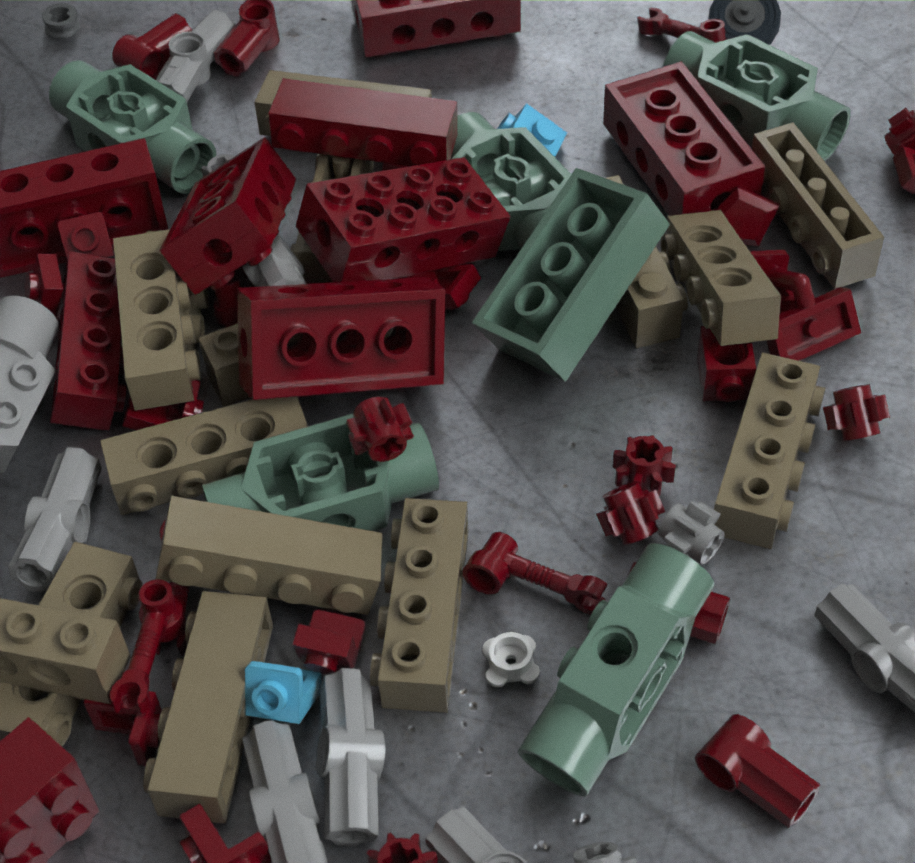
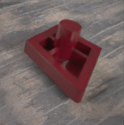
M738 185L713 211L721 210L745 245L759 246L779 208V204Z

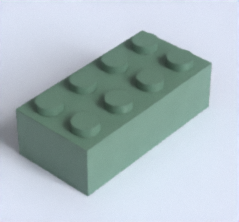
M576 168L484 303L472 324L498 350L566 382L664 235L670 223L647 193Z

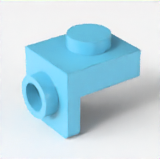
M527 103L516 116L508 113L497 128L526 127L554 157L567 135L566 131Z
M251 661L245 668L246 716L300 724L320 695L322 674L297 667Z

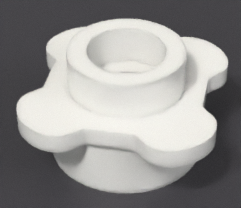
M506 632L487 640L483 644L482 653L489 662L486 680L491 686L500 688L507 682L516 681L532 684L539 678L540 668L533 660V652L536 650V643L533 638L515 632ZM512 658L515 659L516 662L514 664H508L506 660Z

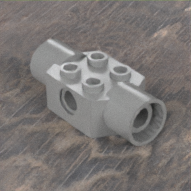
M7 296L0 299V473L5 472L56 372L46 358L60 332L58 320L45 306L22 296Z

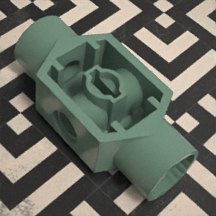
M687 31L674 42L664 61L663 67L682 61L745 142L751 146L755 133L794 122L825 161L837 149L847 131L851 117L850 108L814 91L817 67L748 34L715 43L692 31Z
M73 61L63 66L52 80L49 90L51 106L55 111L70 120L76 145L84 151L145 138L156 178L183 194L190 193L195 182L203 178L201 167L207 166L208 162L216 156L214 144L192 129L186 99L131 64L101 72L85 61Z
M477 112L460 114L457 116L458 136L451 159L465 157L511 216L498 251L521 250L572 174L526 127L495 129Z
M350 414L254 442L245 473L203 484L202 489L206 502L375 531L387 527L393 503L403 501L405 498H414L439 490V478L430 443L419 422L410 425L414 437L413 439L406 440L407 447L401 455L390 461L378 462L372 460L368 451L360 455L355 454L348 437L350 430L346 423L347 419L354 418V415Z
M657 543L649 544L623 585L618 586L609 602L602 600L598 603L588 621L587 630L590 631L579 649L573 646L564 656L557 672V676L560 678L557 689L518 749L519 756L531 768L557 786L573 794L586 797L607 762L629 750L681 664L695 618L715 586L710 574L700 564L669 546Z

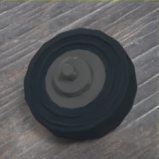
M714 0L709 9L708 20L720 19L724 22L726 40L748 34L771 45L779 32L781 10L777 0Z

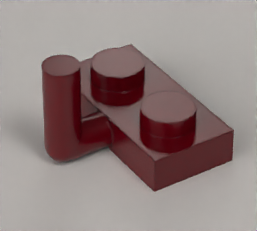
M772 269L767 274L775 288L793 291L796 303L795 307L780 313L778 339L766 340L771 355L800 361L862 333L851 289L839 287L814 298L811 282L807 275L781 269Z

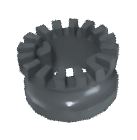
M66 3L54 4L47 7L42 13L45 31L51 38L71 37L80 28L77 11L72 5Z

